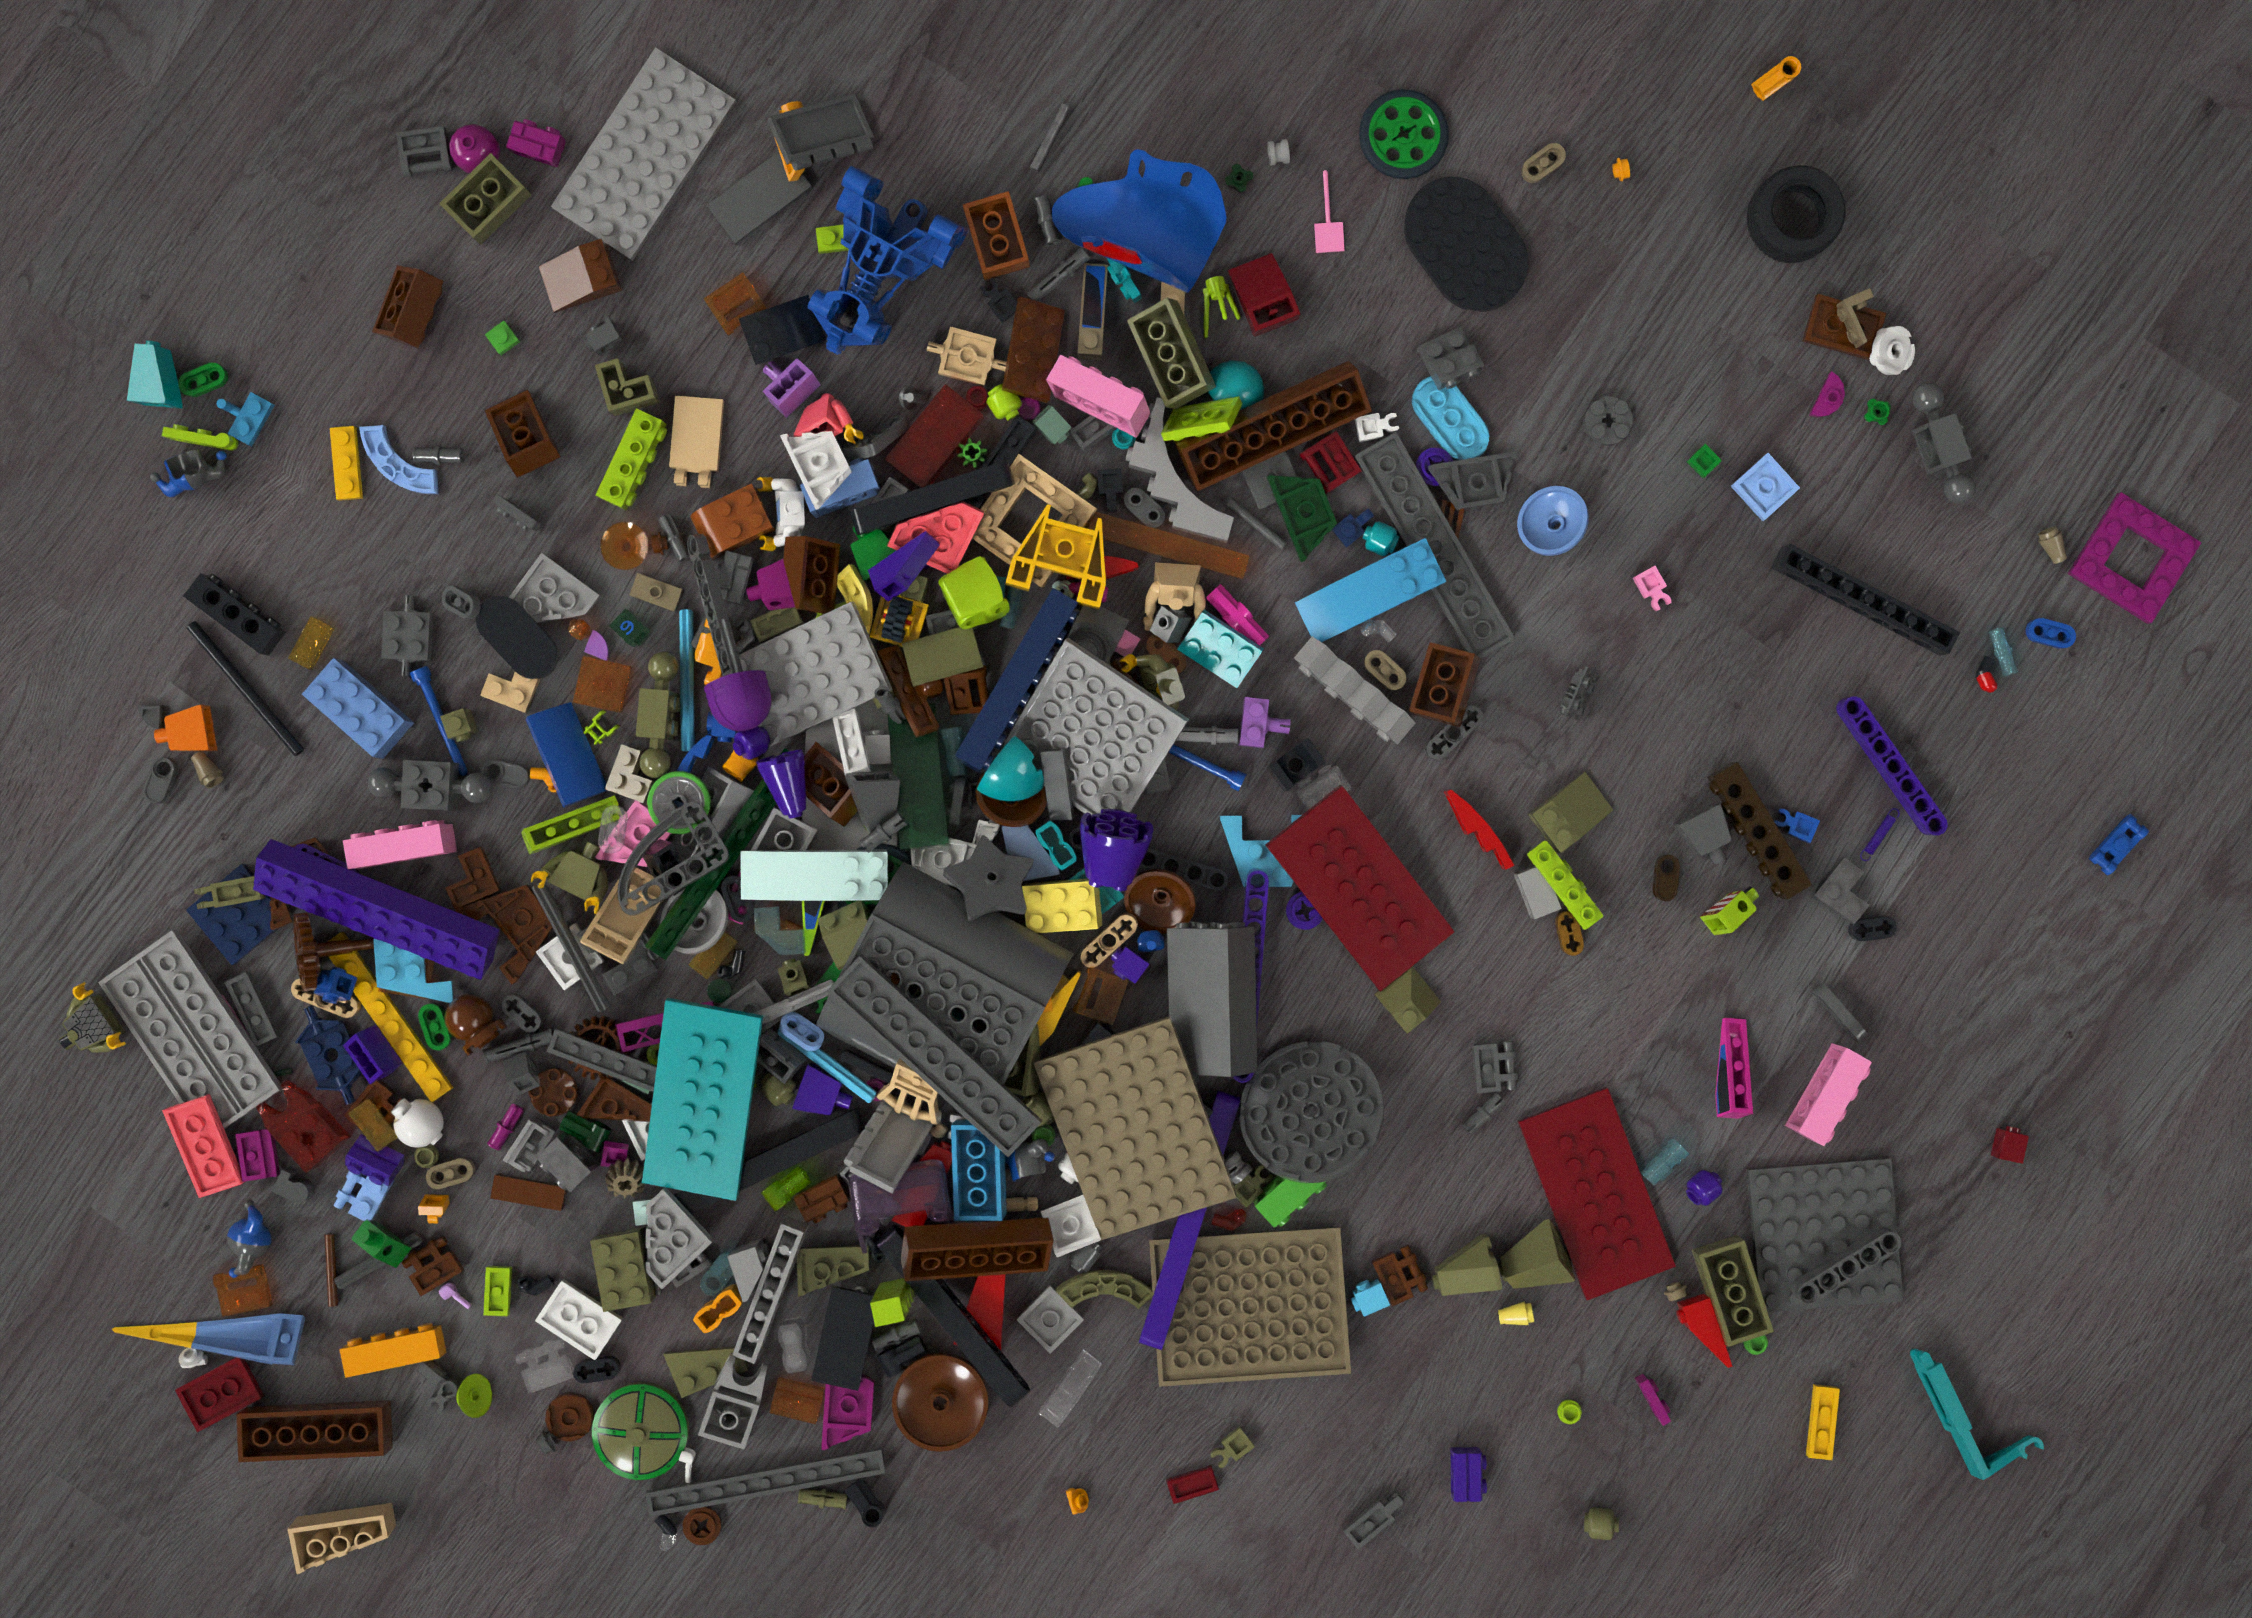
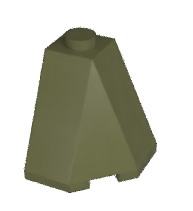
M1550 1219L1540 1223L1500 1257L1502 1263L1500 1274L1505 1282L1508 1281L1513 1289L1575 1281L1568 1253L1564 1251L1561 1242L1558 1241L1561 1237Z
M1486 1233L1480 1234L1434 1267L1435 1275H1432L1433 1286L1435 1290H1439L1442 1296L1502 1290L1498 1264L1493 1252L1489 1251L1492 1245Z

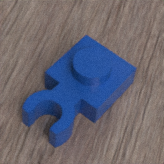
M1779 809L1778 813L1784 815L1785 821L1779 822L1774 820L1778 828L1788 827L1787 835L1810 844L1820 820L1798 811L1792 817L1787 810Z

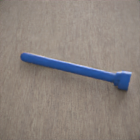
M425 666L410 672L413 682H416L422 688L453 762L459 763V775L465 776L468 770L455 740L448 739L440 718L444 714L430 684V676L432 674L429 667Z
M1173 745L1169 751L1170 754L1227 780V784L1231 785L1230 788L1239 791L1247 775L1239 770L1237 772H1230L1176 745Z

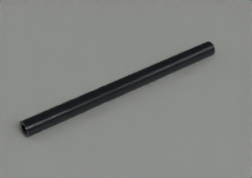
M196 621L190 623L186 629L294 756L301 754L304 751L301 744Z

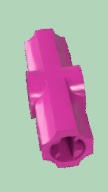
M1221 584L1205 598L1222 616V620L1227 625L1253 642L1261 645L1269 637L1253 619L1250 611L1241 602H1237Z

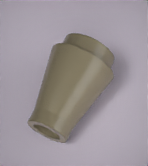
M2054 526L2038 533V542L2052 559L2053 564L2067 559L2062 531H2058V528Z
M203 751L191 757L201 785H205L206 788H212L224 780L222 776L223 771Z

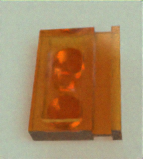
M779 1377L769 1413L816 1424L825 1388Z

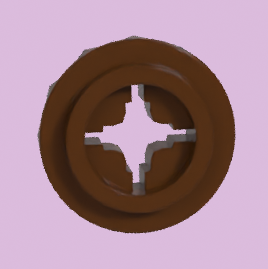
M707 1506L692 1509L683 1520L684 1535L693 1544L708 1545L718 1537L721 1531V1518L718 1517L715 1510H711ZM708 1519L706 1524V1527L708 1529L706 1530L705 1528H703L702 1530H699L697 1533L696 1531L699 1525L697 1521L702 1522L703 1520Z

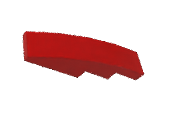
M1452 789L1444 791L1464 835L1474 832L1482 851L1488 852L1493 850L1502 869L1506 870L1515 866L1502 842L1475 809Z

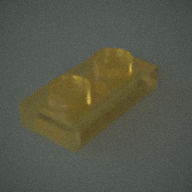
M310 616L288 659L309 670H313L335 628Z
M724 931L719 941L708 950L698 953L689 963V966L708 980L738 941Z
M370 1098L348 1113L377 1152H380L398 1138L392 1126Z

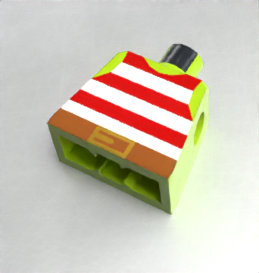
M1750 886L1744 891L1731 892L1703 913L1700 918L1714 935L1732 933L1757 910L1753 902L1759 898V895Z

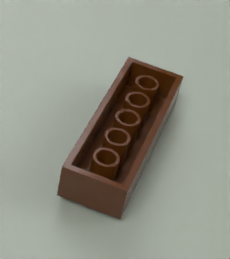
M1049 1218L905 1227L901 1253L904 1281L1048 1271L1054 1241Z
M391 1400L246 1407L236 1414L238 1462L384 1456L393 1448Z

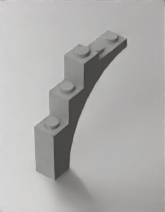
M1157 397L1155 404L1150 403L1149 406L1151 413L1149 415L1151 418L1149 427L1144 426L1141 440L1145 441V443L1135 441L1134 447L1129 446L1126 461H1130L1129 468L1156 475L1155 478L1150 477L1147 491L1151 492L1150 497L1152 499L1177 505V508L1172 507L1169 522H1173L1172 529L1227 543L1234 517L1216 511L1200 501L1186 488L1176 474L1168 457L1165 441L1161 435L1165 405L1163 400Z

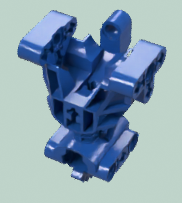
M850 166L843 177L841 185L845 188L836 205V210L844 214L841 244L849 249L846 266L843 267L838 291L817 289L808 304V309L813 311L828 336L826 349L837 355L841 354L846 346L883 345L891 332L892 325L883 321L884 314L881 308L890 300L894 291L905 280L915 281L919 275L933 265L944 269L955 248H959L968 233L966 227L940 214L935 216L928 231L920 230L928 212L926 205L915 199L905 202L893 224L890 219L889 209L874 202L881 193L884 182L854 166ZM914 204H917L920 208V213L916 217L910 215V208ZM850 259H852L860 269V272L855 274L857 278L851 282V289L847 290L850 274L849 265ZM886 278H901L877 303L873 300L875 296H878L879 293L877 291L879 288H882L881 283L883 280H886ZM858 300L860 302L857 308L859 317L854 328L851 329L840 323V318L843 316L849 303L852 304V302L855 303Z

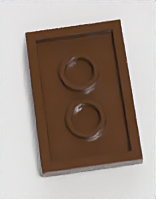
M1821 294L1815 295L1802 341L1870 360L1876 333L1879 329H1882L1886 313L1867 307L1855 312L1867 339V343L1855 348L1854 344L1848 340V330L1844 322L1840 321L1837 315L1838 308L1836 305L1842 300Z

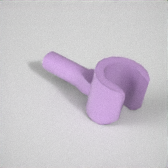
M447 1283L439 1290V1294L444 1300L452 1296L467 1309L472 1305L458 1293L454 1283Z

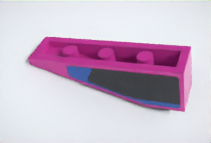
M1722 1019L1715 1092L1717 1117L1739 1119L1753 1114L1746 1019Z

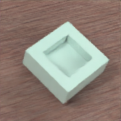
M653 1198L633 1201L635 1226L648 1224L646 1205Z

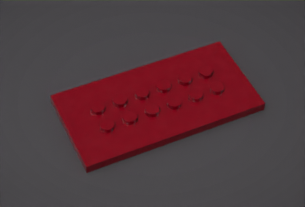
M1342 785L1335 788L1265 844L1380 992L1454 933L1451 926Z
M1607 1087L1517 1121L1586 1300L1676 1267Z

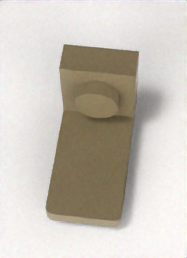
M1870 288L1846 298L1836 305L1838 308L1837 315L1840 321L1844 322L1848 330V340L1854 344L1855 348L1867 343L1866 336L1855 312L1868 306L1867 301L1874 297Z

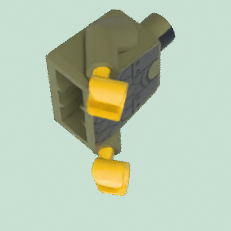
M85 982L74 987V997L67 1010V1018L62 1022L68 1033L59 1038L61 1046L69 1050L76 1045L81 1051L88 1049L92 1053H104L126 1045L125 1042H120L119 1036L124 1034L125 1030L102 996H90L94 991L92 989L86 991Z

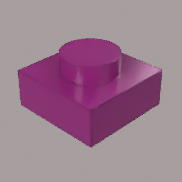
M605 1141L601 1166L609 1167L610 1164H615L617 1159L625 1162L629 1144Z

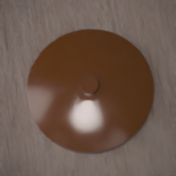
M947 1353L926 1355L911 1363L900 1375L892 1397L893 1416L902 1434L916 1446L936 1452L954 1450L970 1442L982 1428L989 1406L987 1387L979 1371L965 1359Z

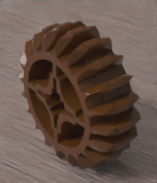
M592 1016L591 1022L585 1018L582 1020L583 1026L580 1024L574 1026L577 1032H570L611 1048L609 1039L612 1036L616 1043V1050L622 1052L617 1029L614 1027L615 1019H611L607 1024L606 1016H601L600 1021L597 1016ZM591 1029L604 1030L597 1039L584 1036ZM628 1032L623 1033L624 1038L629 1035ZM625 1041L626 1046L632 1044L631 1041ZM631 1051L622 1052L631 1055ZM580 1064L574 1068L575 1072L583 1069L581 1076L584 1078L590 1072L591 1080H596L598 1075L600 1080H605L606 1074Z

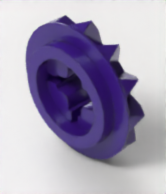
M1429 448L1420 454L1416 467L1426 485L1439 486L1430 472L1427 473L1429 470L1428 466L1431 465L1429 462L1432 461L1436 464L1442 461L1445 463L1451 462L1453 459L1447 451L1441 448Z
M1299 892L1288 901L1286 906L1287 918L1298 929H1312L1322 921V917L1315 908L1308 912V921L1303 914H1295V912L1302 909L1301 901H1303L1306 907H1313L1304 894Z

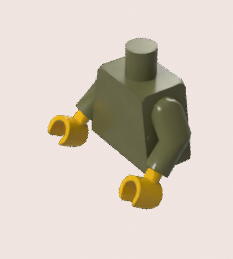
M587 841L582 853L577 850L560 853L549 860L540 871L532 874L531 883L534 879L539 878L542 881L539 883L538 888H543L546 878H549L547 882L585 900V911H587L589 906H595L594 914H597L600 910L599 903L602 902L609 888L607 872L604 869L605 864L595 860V856L601 847Z

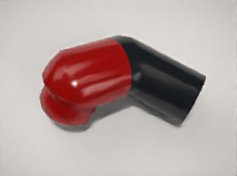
M1984 656L1975 674V678L1982 690L1992 693L1997 689V682L1990 671L1996 661L1988 656Z

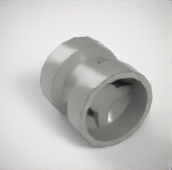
M1237 1151L1232 1152L1224 1159L1231 1180L1235 1184L1242 1181L1253 1169L1248 1163H1244L1241 1160V1155Z

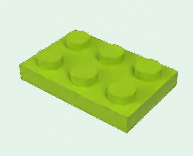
M1238 396L1173 409L1161 432L1163 440L1180 441L1191 436L1202 437L1208 433L1227 432L1231 429L1242 406L1241 399Z

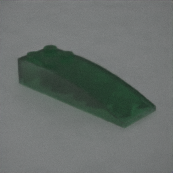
M931 703L929 706L937 720L935 703ZM888 715L892 772L900 780L897 813L900 812L903 815L901 818L905 817L908 822L907 826L898 831L900 849L902 851L951 846L938 730L916 737L907 718L901 724H897Z

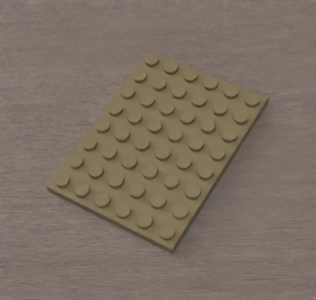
M1171 1016L1036 1060L1033 1063L1101 1240L1237 1197Z
M1340 1227L1198 1236L1162 1350L1156 1349L1159 1387L1351 1374ZM1171 1238L1149 1240L1153 1294Z

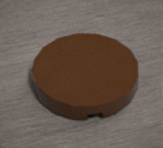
M567 1392L557 1396L550 1403L546 1410L545 1422L550 1433L558 1437L557 1439L573 1442L581 1439L590 1431L595 1413L592 1404L585 1396L579 1393Z

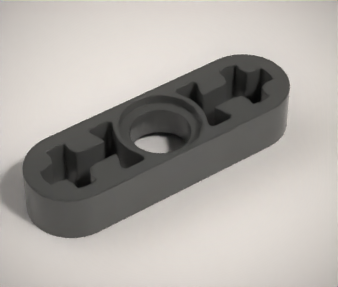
M1473 705L1466 707L1462 722L1468 717L1467 711H1475L1477 713L1475 715L1476 721H1469L1465 724L1469 728L1467 731L1461 724V727H1458L1460 729V736L1456 740L1449 738L1447 731L1452 725L1446 724L1427 742L1425 746L1427 756L1433 760L1444 758L1482 722L1483 713L1481 709ZM1443 735V738L1448 743H1451V746L1448 747L1447 744H1444L1440 748L1441 754H1432L1433 747L1431 745L1433 743L1435 745L1440 744L1443 739L1439 737Z
M1820 983L1812 990L1814 996L1853 1040L1859 1043L1868 1035L1861 1024L1826 985Z

